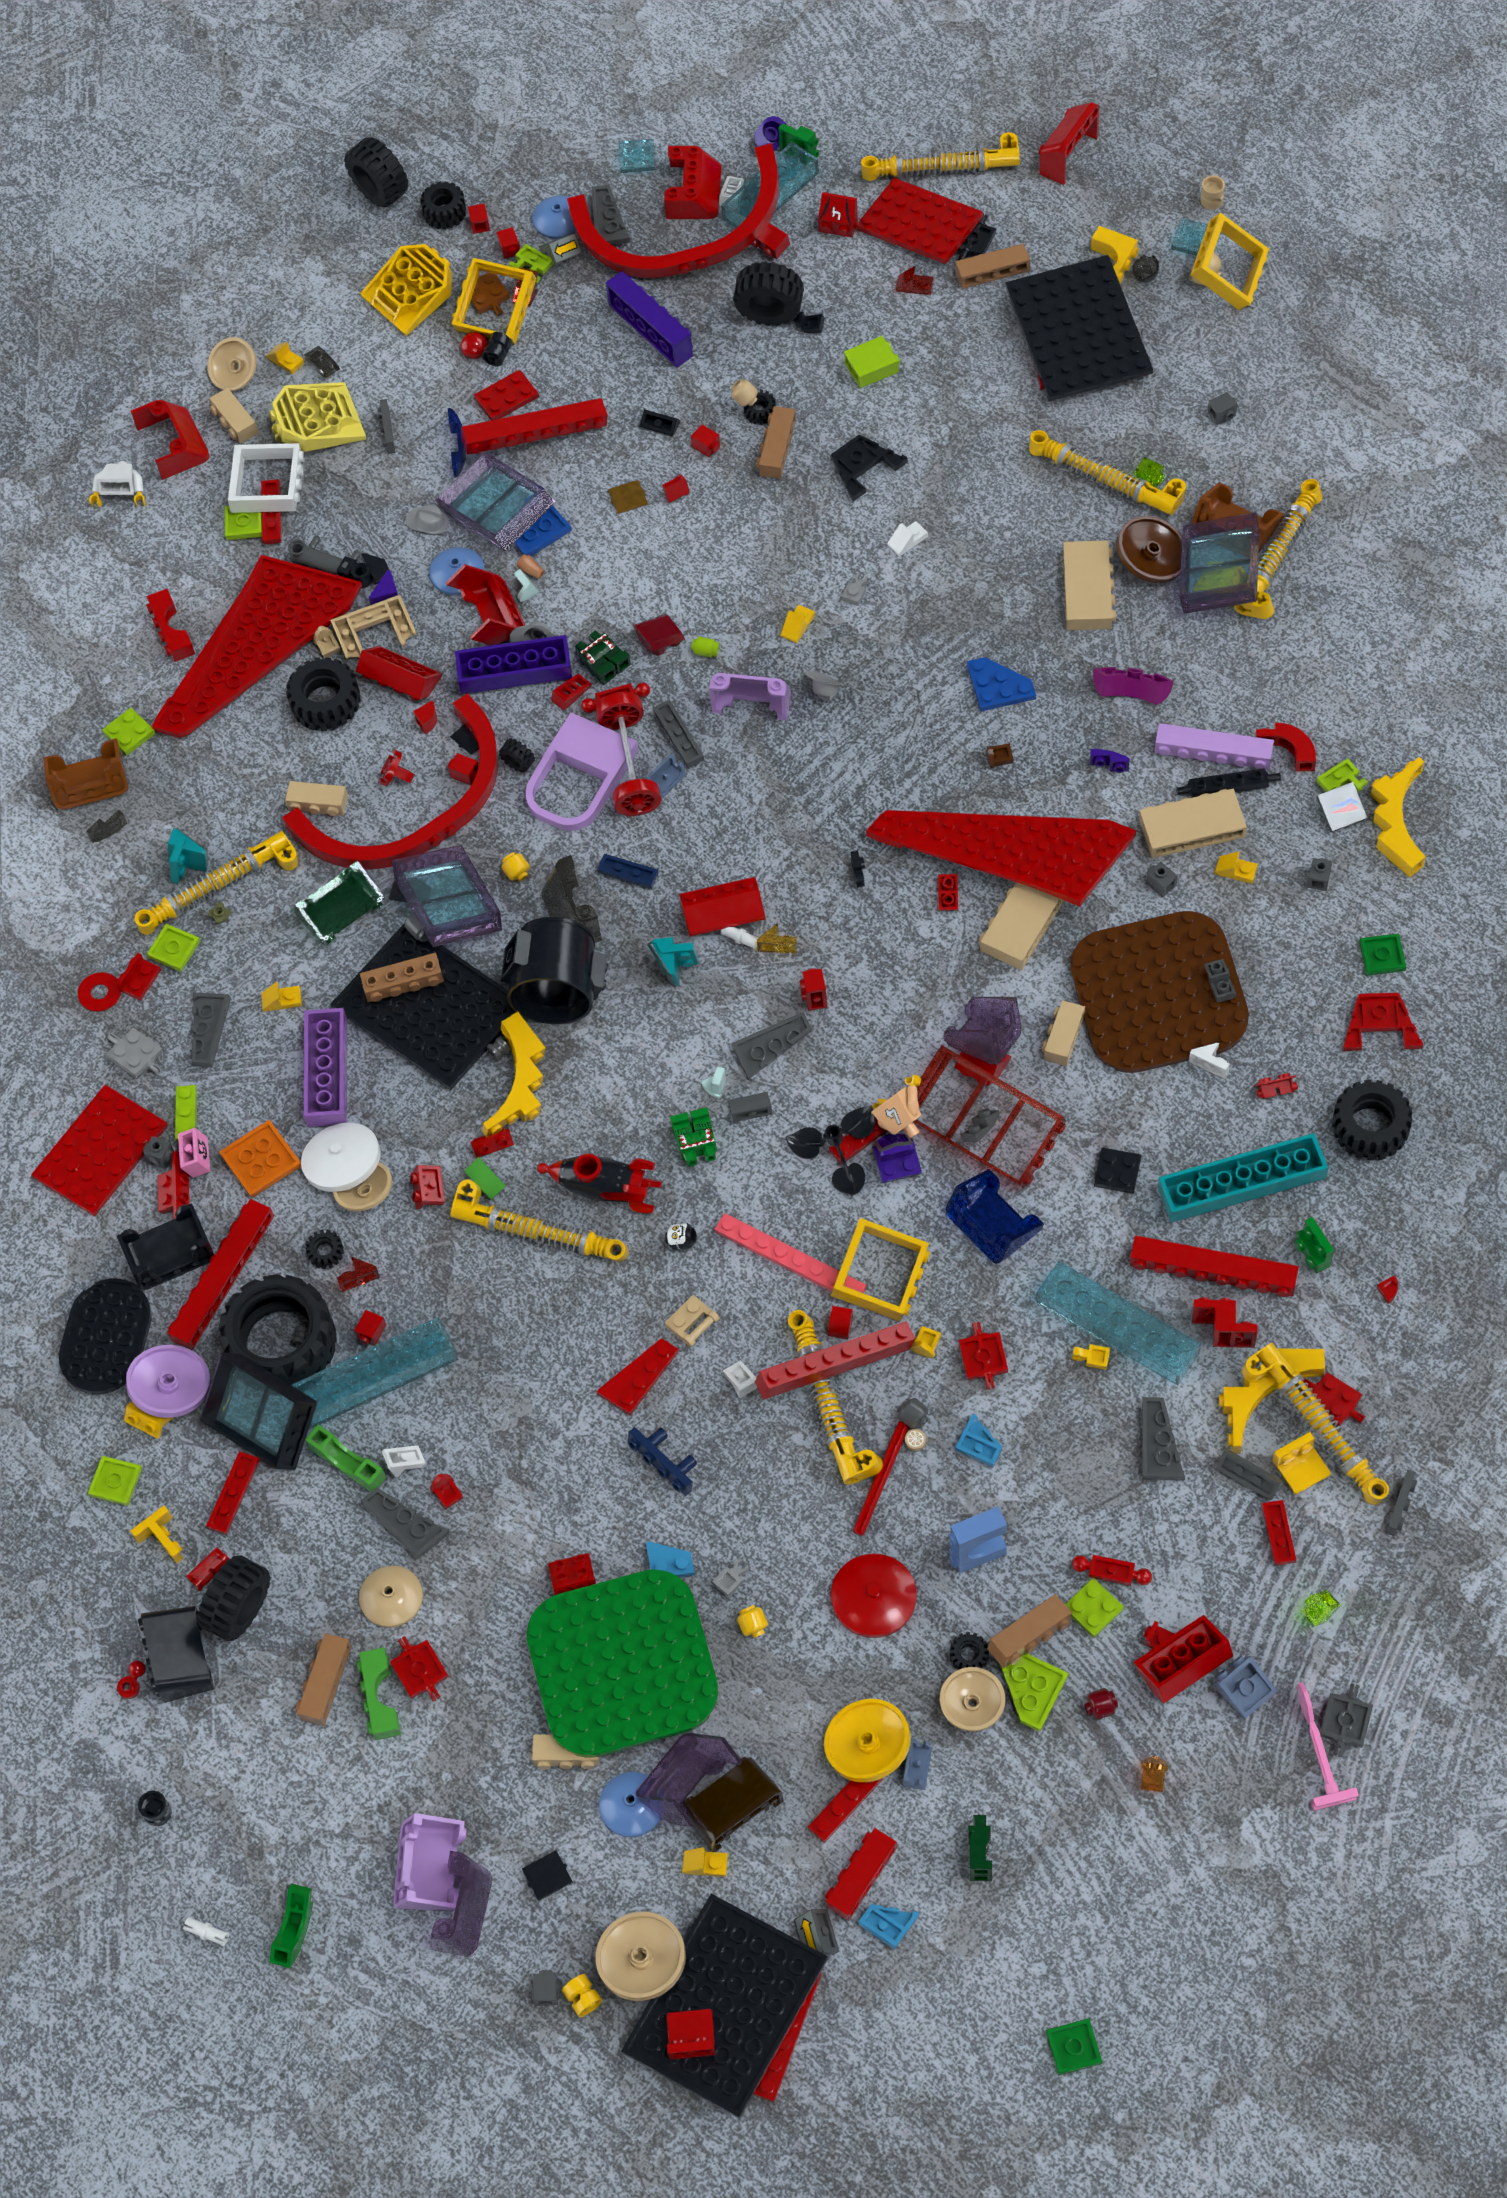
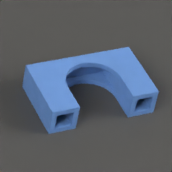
M998 1506L950 1526L951 1534H948L950 1539L949 1553L951 1556H949L952 1567H957L959 1573L1007 1554V1546L1001 1536L1007 1533V1524Z

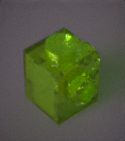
M1144 457L1136 468L1135 475L1137 478L1141 477L1150 482L1151 486L1156 487L1164 480V466Z
M1326 1589L1308 1597L1305 1601L1307 1605L1301 1611L1306 1615L1310 1623L1318 1626L1327 1622L1341 1604Z

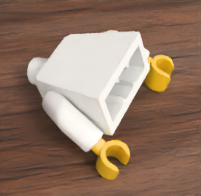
M120 461L118 464H107L102 471L94 476L92 488L94 494L89 497V502L92 506H94V502L97 500L98 507H101L102 500L99 497V493L100 495H134L136 493L134 496L136 507H138L137 502L139 500L143 501L144 506L146 505L145 498L142 495V477L136 470H133L132 464H127L125 461Z

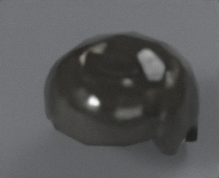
M1143 255L1135 260L1132 265V274L1140 282H1150L1159 273V261L1154 255L1151 257Z

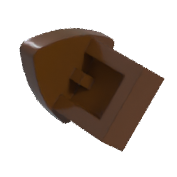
M1010 743L986 746L987 760L990 768L1013 763L1014 759Z

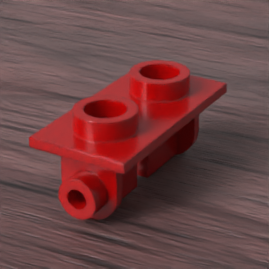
M1290 1073L1278 1075V1079L1272 1081L1270 1077L1259 1079V1083L1254 1085V1087L1259 1086V1090L1256 1091L1257 1097L1265 1099L1277 1096L1275 1088L1279 1089L1280 1095L1295 1092V1090H1298L1297 1082H1293L1292 1079L1297 1076H1290Z
M502 1128L499 1133L491 1134V1136L486 1137L484 1135L479 1138H473L474 1140L470 1141L476 1159L514 1145L508 1128Z
M216 1547L186 1577L200 1591L213 1579L214 1575L218 1573L220 1567L226 1563L229 1557Z

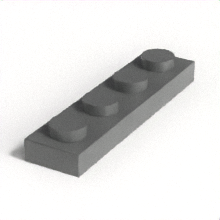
M668 700L653 707V712L687 768L703 761L704 755L671 701Z

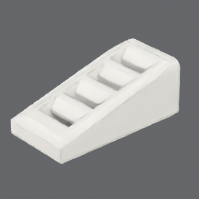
M727 176L719 195L720 207L736 209L744 184L743 178Z

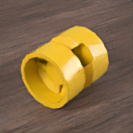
M586 1974L573 1978L561 1990L568 2002H573L572 2008L578 2017L588 2015L603 2002L596 1989H591L592 1983Z

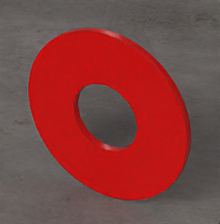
M105 972L94 973L86 977L78 988V999L81 1005L87 1010L94 1012L105 1011L113 1007L121 996V990L117 984L118 979ZM97 985H104L108 989L107 995L102 999H95L91 995L92 989Z

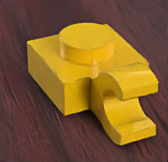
M1092 1344L1089 1345V1350L1074 1347L1072 1360H1087L1086 1366L1106 1370L1110 1348Z

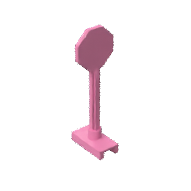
M1303 1682L1298 1683L1299 1702L1303 1715L1309 1724L1310 1736L1325 1782L1326 1795L1313 1798L1311 1802L1313 1811L1357 1800L1356 1797H1359L1357 1788L1339 1791L1337 1782H1334L1319 1729L1314 1722L1313 1708L1308 1691Z

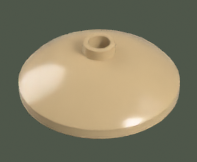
M236 337L220 341L213 348L208 359L209 377L215 386L222 390L226 388L230 391L242 389L251 381L256 370V355L252 346L245 340Z
M379 1162L374 1172L361 1184L348 1190L333 1192L337 1203L346 1210H368L380 1204L388 1196L392 1187V1176L389 1169Z
M385 1566L375 1570L365 1579L359 1593V1603L365 1617L375 1625L385 1628L399 1627L409 1622L418 1613L423 1601V1590L418 1578L410 1570L401 1566ZM392 1589V1593L385 1594L386 1590Z
M978 1667L962 1668L952 1673L944 1682L940 1692V1706L945 1718L958 1729L970 1732L982 1731L994 1725L1001 1717L1005 1707V1692L1001 1682L991 1672ZM975 1701L977 1704L976 1706L971 1707L969 1705V1702Z

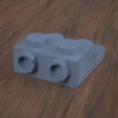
M1239 1656L1231 1663L1233 1667L1228 1672L1224 1669L1216 1675L1217 1681L1214 1685L1225 1700L1231 1702L1241 1717L1247 1718L1278 1690L1251 1656H1245L1244 1658Z

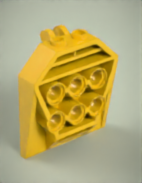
M426 244L400 246L360 295L407 336L451 296L453 276L450 269L451 264L445 257L441 258L435 248H429Z

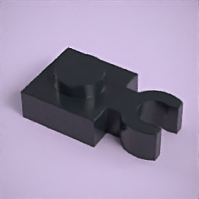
M858 850L851 851V864L857 888L865 886L862 869L865 868L864 859L859 857Z

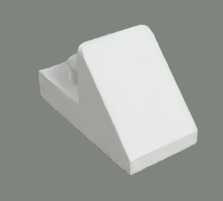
M916 521L908 527L901 523L887 544L900 557L927 538L928 532Z
M1219 1043L1191 1050L1190 1063L1223 1079L1226 1078L1229 1073L1230 1064L1221 1057H1215Z
M742 1361L723 1370L726 1378L734 1386L739 1398L757 1389L755 1384L756 1377Z
M418 1445L383 1449L382 1451L389 1470L396 1478L405 1469L422 1468L425 1465V1460Z

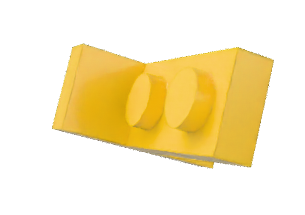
M163 1505L130 1530V1532L139 1544L153 1534L173 1560L179 1563L184 1559L180 1553L183 1549L176 1540L171 1542L168 1538L171 1534L164 1525L173 1517L165 1505Z

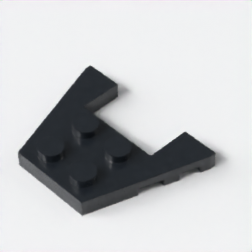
M857 435L831 454V459L853 502L866 493V488L857 478L880 461L884 460L894 471L908 463L906 456L897 455L893 450L882 448L878 443L861 435Z

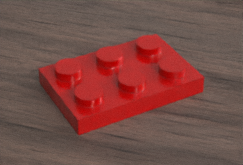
M519 369L475 393L474 397L491 420H496L539 398V393Z

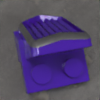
M888 1134L875 1141V1146H872L882 1184L922 1174L914 1141L907 1134Z

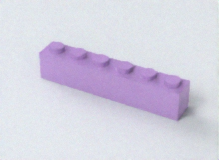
M1159 723L1155 753L1269 770L1274 740Z

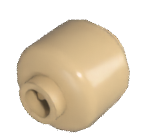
M739 379L731 387V397L741 407L752 406L757 401L758 390L747 379Z

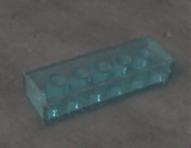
M793 142L775 156L779 172L780 189L774 213L819 173L818 158ZM760 171L721 205L722 219L735 228L748 217L757 201L761 184Z

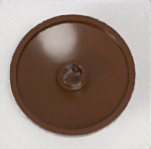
M1153 516L1132 518L1125 523L1117 536L1116 549L1121 562L1129 572L1144 581L1159 584L1173 581L1180 576L1188 563L1189 551L1185 539L1173 525L1163 519Z

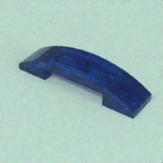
M448 408L451 434L457 433L458 451L451 452L454 478H456L464 467L466 450L461 438V421L452 408Z

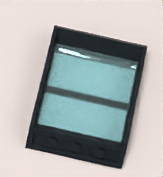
M221 1352L200 1421L275 1469L296 1470L317 1401L242 1354Z

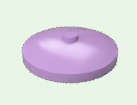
M161 1345L147 1349L132 1361L127 1371L126 1387L131 1401L145 1413L163 1418L179 1417L192 1412L203 1403L210 1388V1373L204 1360L194 1351L177 1345Z

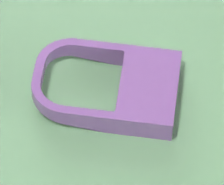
M570 713L544 753L527 784L526 800L530 812L537 819L562 830H579L590 825L596 819L628 768L622 735ZM628 737L633 761L638 753V744L636 740ZM556 761L604 780L589 808L578 817H560L540 808L534 801L536 791Z

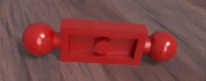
M641 682L633 689L631 683L601 691L595 693L596 700L591 698L584 699L581 703V708L585 713H592L595 710L596 704L603 697L617 692H630L639 697H646L650 693V686L647 683Z
M1077 1555L1072 1560L1073 1569L1077 1572L1090 1570V1578L1131 1586L1132 1579H1135L1140 1585H1148L1152 1581V1573L1148 1569L1141 1568L1138 1571H1134L1135 1563L1098 1555H1093L1092 1561H1088L1083 1555Z

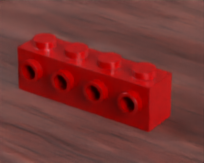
M874 1828L872 1832L868 1831L862 1840L863 1846L859 1851H854L849 1860L851 1864L847 1869H842L837 1878L839 1882L835 1888L831 1887L825 1895L827 1899L826 1907L848 1921L897 1849V1841L877 1828Z

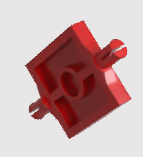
M974 1322L972 1323L974 1335L969 1338L959 1339L967 1380L985 1379L986 1389L990 1390V1385L991 1389H994L993 1377L998 1374L1008 1373L1000 1332L982 1333L981 1323L977 1322L976 1327Z
M1328 1372L1316 1384L1304 1378L1303 1382L1308 1383V1388H1313L1312 1394H1317L1316 1399H1321L1320 1404H1325L1324 1409L1329 1410V1415H1334L1332 1421H1338L1336 1427L1341 1426L1350 1417L1360 1424L1364 1421L1366 1416L1355 1410L1363 1394Z
M406 1636L402 1637L403 1641L400 1638L398 1642L403 1652L391 1660L390 1663L407 1693L412 1699L423 1692H428L432 1701H437L436 1698L439 1699L441 1696L435 1686L449 1676L428 1640L411 1646Z

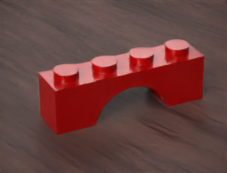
M166 588L148 595L149 603L146 604L149 614H154L155 616L152 620L155 628H160L161 630L158 634L162 643L166 642L167 644L164 648L168 657L172 656L174 662L195 655L186 630H176L168 625L172 616L177 613L168 589Z

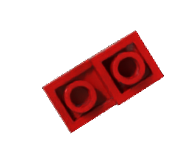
M938 874L939 911L958 910V874Z

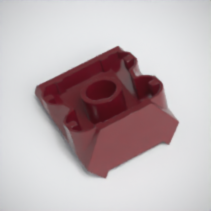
M667 614L633 625L638 639L649 653L656 656L665 653V647H676L681 641L685 640L682 632Z

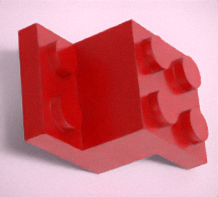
M1206 1297L1194 1299L1192 1323L1213 1324V1347L1255 1348L1258 1332L1257 1324H1252L1248 1321L1236 1323V1300L1229 1298L1210 1300Z

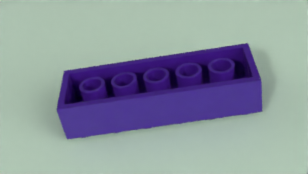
M621 271L605 282L609 306L676 368L693 357L692 334L690 330L686 327L684 328L676 317H672L665 307H661L653 296H649L642 286H638L630 275L627 276Z
M566 635L455 651L461 694L565 680L573 677Z

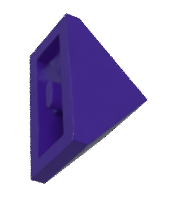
M390 570L386 571L370 594L369 601L371 605L398 595Z

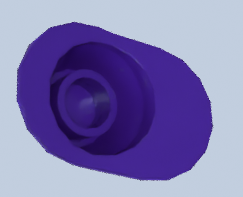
M776 116L765 119L754 134L757 146L772 143L773 150L778 149L780 146L779 127L782 123L787 125L784 120Z

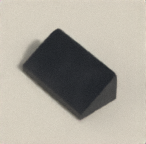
M644 409L639 427L674 436L680 420Z

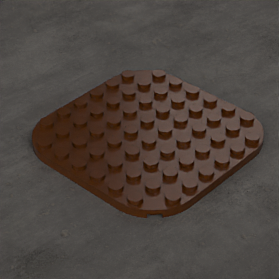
M1181 911L1099 930L1083 938L1073 951L1071 975L1081 1006H1085L1084 1020L1093 1050L1105 1065L1108 1064L1116 1068L1117 1071L1137 1073L1189 1061L1192 1049L1219 1043V1047L1216 1050V1054H1219L1237 1045L1247 1030L1249 1020L1248 1007L1225 934L1212 918L1202 913ZM1224 959L1230 974V980L1236 992V998L1217 1003L1204 964Z

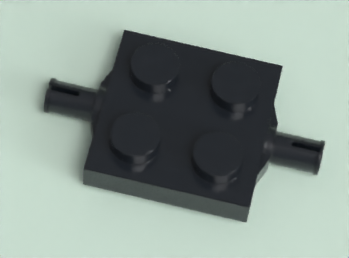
M983 213V218L957 249V251L961 252L958 260L966 259L968 255L977 256L986 253L996 234V228L985 224L988 219L986 214L984 215Z

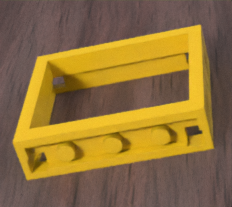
M1220 212L1209 220L1190 275L1236 309L1241 310L1249 306L1253 301V294L1258 287L1259 277L1263 273L1262 268L1267 261L1269 248ZM1220 232L1254 256L1242 292L1208 267Z
M473 258L470 267L467 268V278L462 283V293L457 299V309L452 315V325L457 331L465 333L477 332L485 338H489L491 333L496 332L464 324L480 270L523 280L505 334L511 339L512 344L516 345L537 278L531 271Z
M859 1218L831 1296L901 1322L903 1315L907 1316L911 1304H908V1300L910 1297L914 1298L918 1288L914 1286L915 1281H920L924 1271V1269L920 1268L922 1262L927 1263L930 1251L927 1250L929 1243ZM863 1232L919 1252L900 1307L843 1286Z

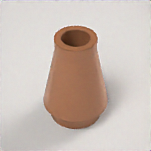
M522 555L516 565L522 572L537 579H540L545 572L530 555Z

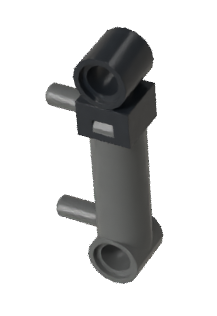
M317 535L313 537L308 546L302 540H294L288 546L290 558L294 564H305L324 572L361 581L362 588H366L372 583L368 565L357 563L361 555L358 550H355L350 558L346 556L343 559L315 549L321 540Z

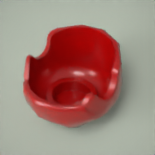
M477 332L466 334L461 341L463 355L471 359L480 358L485 346H487L485 337Z

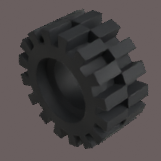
M760 390L756 396L757 401L752 406H744L745 418L750 423L753 421V424L756 425L757 422L763 425V421L767 424L769 413H772L774 406H776L773 394L769 395V391L763 393V390ZM759 404L767 406L765 409L756 410L753 408L754 406Z
M507 739L498 751L501 760H504L506 765L509 764L510 768H514L515 771L519 770L521 773H525L535 761L534 753H531V749H527L525 744L522 745V742H517L516 739Z
M323 1229L320 1230V1234L314 1232V1237L310 1235L308 1238L309 1242L306 1241L305 1249L311 1263L315 1264L317 1268L322 1266L323 1269H326L327 1265H329V1268H333V1263L338 1265V1259L342 1260V1254H344V1247L340 1237L334 1231L331 1233L330 1230H326V1233H324ZM325 1243L332 1245V1251L329 1254L320 1255L317 1253L320 1245Z
M966 1632V1635H963V1633L959 1634V1638L955 1637L950 1646V1660L953 1662L954 1668L957 1667L960 1670L967 1667L982 1669L983 1666L986 1667L987 1660L989 1659L988 1644L986 1641L984 1642L982 1636L978 1637L977 1633H973V1635H970V1632ZM973 1646L978 1651L977 1657L974 1660H965L961 1656V1651L964 1647Z

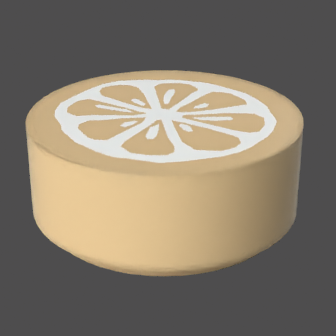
M912 1429L905 1436V1444L911 1451H920L926 1445V1436L921 1430Z

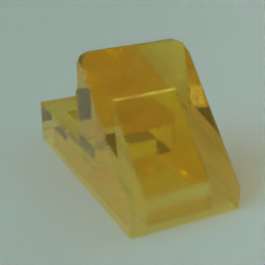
M777 923L757 939L758 952L797 954V937L789 935L780 937Z

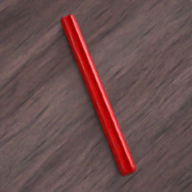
M901 1421L897 1423L882 1459V1469L873 1480L853 1528V1532L857 1535L863 1536L908 1431V1426Z

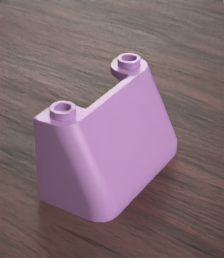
M717 673L711 678L709 691L712 713L722 714V709L725 706L732 707L734 699L770 702L769 709L770 711H776L777 719L787 720L791 689L783 680Z
M417 1813L412 1814L403 1821L399 1834L393 1900L395 1908L454 1911L459 1907L461 1894L453 1887L457 1846L466 1838L464 1821Z

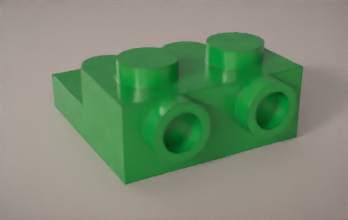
M781 124L779 127L780 152L810 166L820 153L816 148L819 139L816 138V132L803 126L796 130L791 126Z
M1312 1216L1305 1220L1304 1229L1296 1232L1294 1244L1297 1250L1306 1257L1305 1262L1307 1266L1317 1274L1331 1267L1334 1249Z

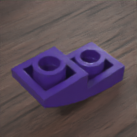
M1090 749V765L1099 767L1109 765L1110 772H1129L1130 759L1125 755L1109 750Z

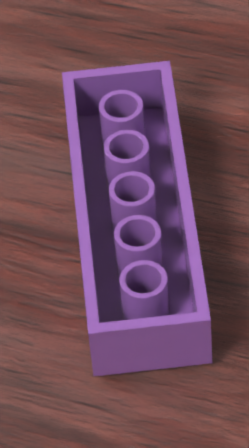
M344 1008L304 1011V1119L307 1127L347 1123V1017Z

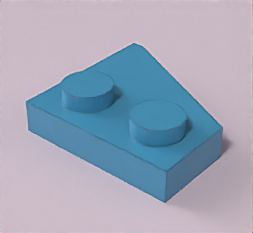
M650 1541L646 1542L651 1570H664L675 1574L679 1578L695 1575L691 1552Z
M871 1904L858 1921V1925L895 1950L918 1919L920 1913L917 1911L912 1913L899 1911V1908H884L880 1905Z

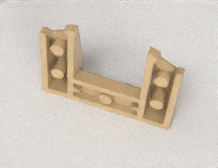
M400 595L330 620L347 660L350 657L360 658L361 651L363 650L356 632L390 620L402 647L407 644L406 640L411 635H416V630Z

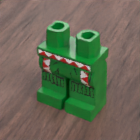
M707 1107L690 1111L694 1133L692 1132L687 1112L670 1116L671 1126L681 1158L685 1160L688 1167L698 1164L697 1156L704 1155L707 1162L716 1160V1141Z

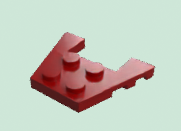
M1399 992L1358 994L1343 1051H1362L1361 1032L1402 1031L1404 1049L1423 1048V1042L1417 1034L1415 1025L1410 1020L1409 1013Z

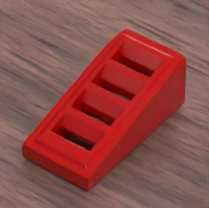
M578 673L552 691L551 701L562 710H565L591 687L592 683Z

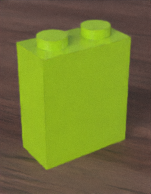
M883 335L844 351V364L860 388L899 372L900 359L897 354L893 353L890 342L886 341Z

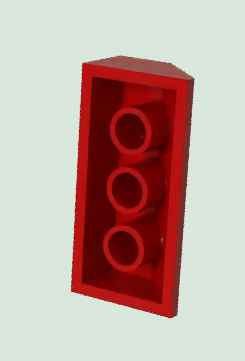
M382 646L362 650L356 672L361 673L362 677L378 681V684L394 688L395 692L406 693L410 695L411 699L418 701L429 697L443 675L441 672Z
M755 877L679 894L689 937L766 919Z
M1202 1615L1134 1661V1665L1150 1690L1164 1704L1232 1658L1233 1653L1229 1640L1205 1615Z

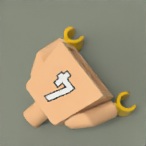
M915 1074L912 1077L905 1078V1083L909 1085L908 1088H903L888 1100L878 1098V1103L872 1105L874 1109L872 1114L877 1118L878 1125L893 1135L903 1129L909 1138H912L920 1132L913 1123L914 1120L921 1116L917 1095V1087L921 1083V1078Z

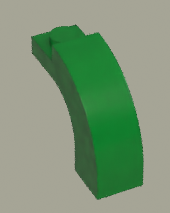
M293 1883L288 1887L286 1911L279 1933L271 1944L269 1963L291 1968L295 1962L311 1918L313 1908L311 1888Z

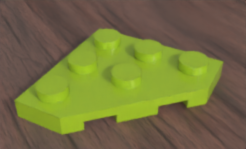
M1025 1653L1016 1664H1009L1005 1668L1000 1664L1020 1723L1041 1732L1069 1673Z

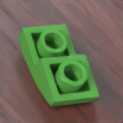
M480 1157L464 1170L491 1200L506 1187Z

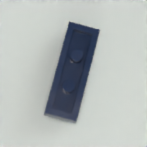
M605 853L597 868L599 874L652 889L659 874L658 869Z

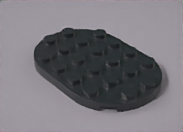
M104 1279L95 1282V1285L86 1291L83 1290L75 1299L59 1350V1364L66 1380L76 1389L88 1394H106L126 1384V1376L130 1364L144 1351L152 1320L150 1303L137 1285L123 1279Z

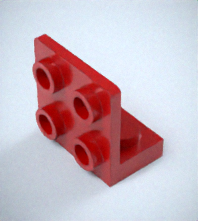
M589 1553L578 1554L574 1557L548 1563L555 1595L596 1584Z
M711 2009L667 2014L669 2040L667 2051L670 2060L716 2055Z

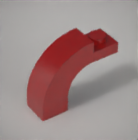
M1275 722L1274 729H1256L1255 737L1274 740L1273 746H1280L1291 752L1295 760V772L1315 771V748L1310 738L1302 730L1290 724Z

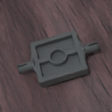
M1350 1684L1348 1695L1340 1696L1330 1693L1320 1736L1336 1742L1333 1754L1337 1756L1338 1749L1340 1748L1338 1757L1343 1756L1345 1745H1353L1363 1748L1373 1704L1362 1702L1357 1698L1360 1688L1357 1684L1354 1692L1355 1684Z

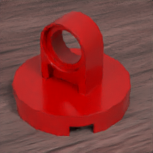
M393 749L392 753L394 755L389 754L380 772L384 774L383 778H379L378 783L387 786L393 776L411 783L415 774L399 766L402 752Z

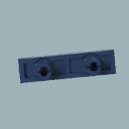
M633 1427L628 1432L629 1446L634 1451H638L647 1464H652L662 1478H667L677 1492H681L685 1496L692 1492L693 1481L685 1474L697 1465L695 1458L688 1455L678 1465H675L657 1448L660 1443L668 1438V1434L663 1428L660 1427L647 1438L637 1428Z

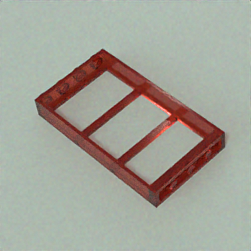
M941 1045L921 1076V1083L917 1087L919 1109L951 1059L978 1074L982 1079L946 1136L917 1119L913 1123L1024 1189L1025 1186L1031 1184L1035 1170L1037 1168L1040 1169L1045 1161L1043 1157L1047 1151L1050 1152L1056 1143L1054 1140L1057 1135H1061L1065 1130V1118ZM989 1081L1017 1097L1019 1101L983 1158H980L951 1139ZM1027 1103L1056 1120L1021 1178L1017 1180L988 1161L1024 1104Z

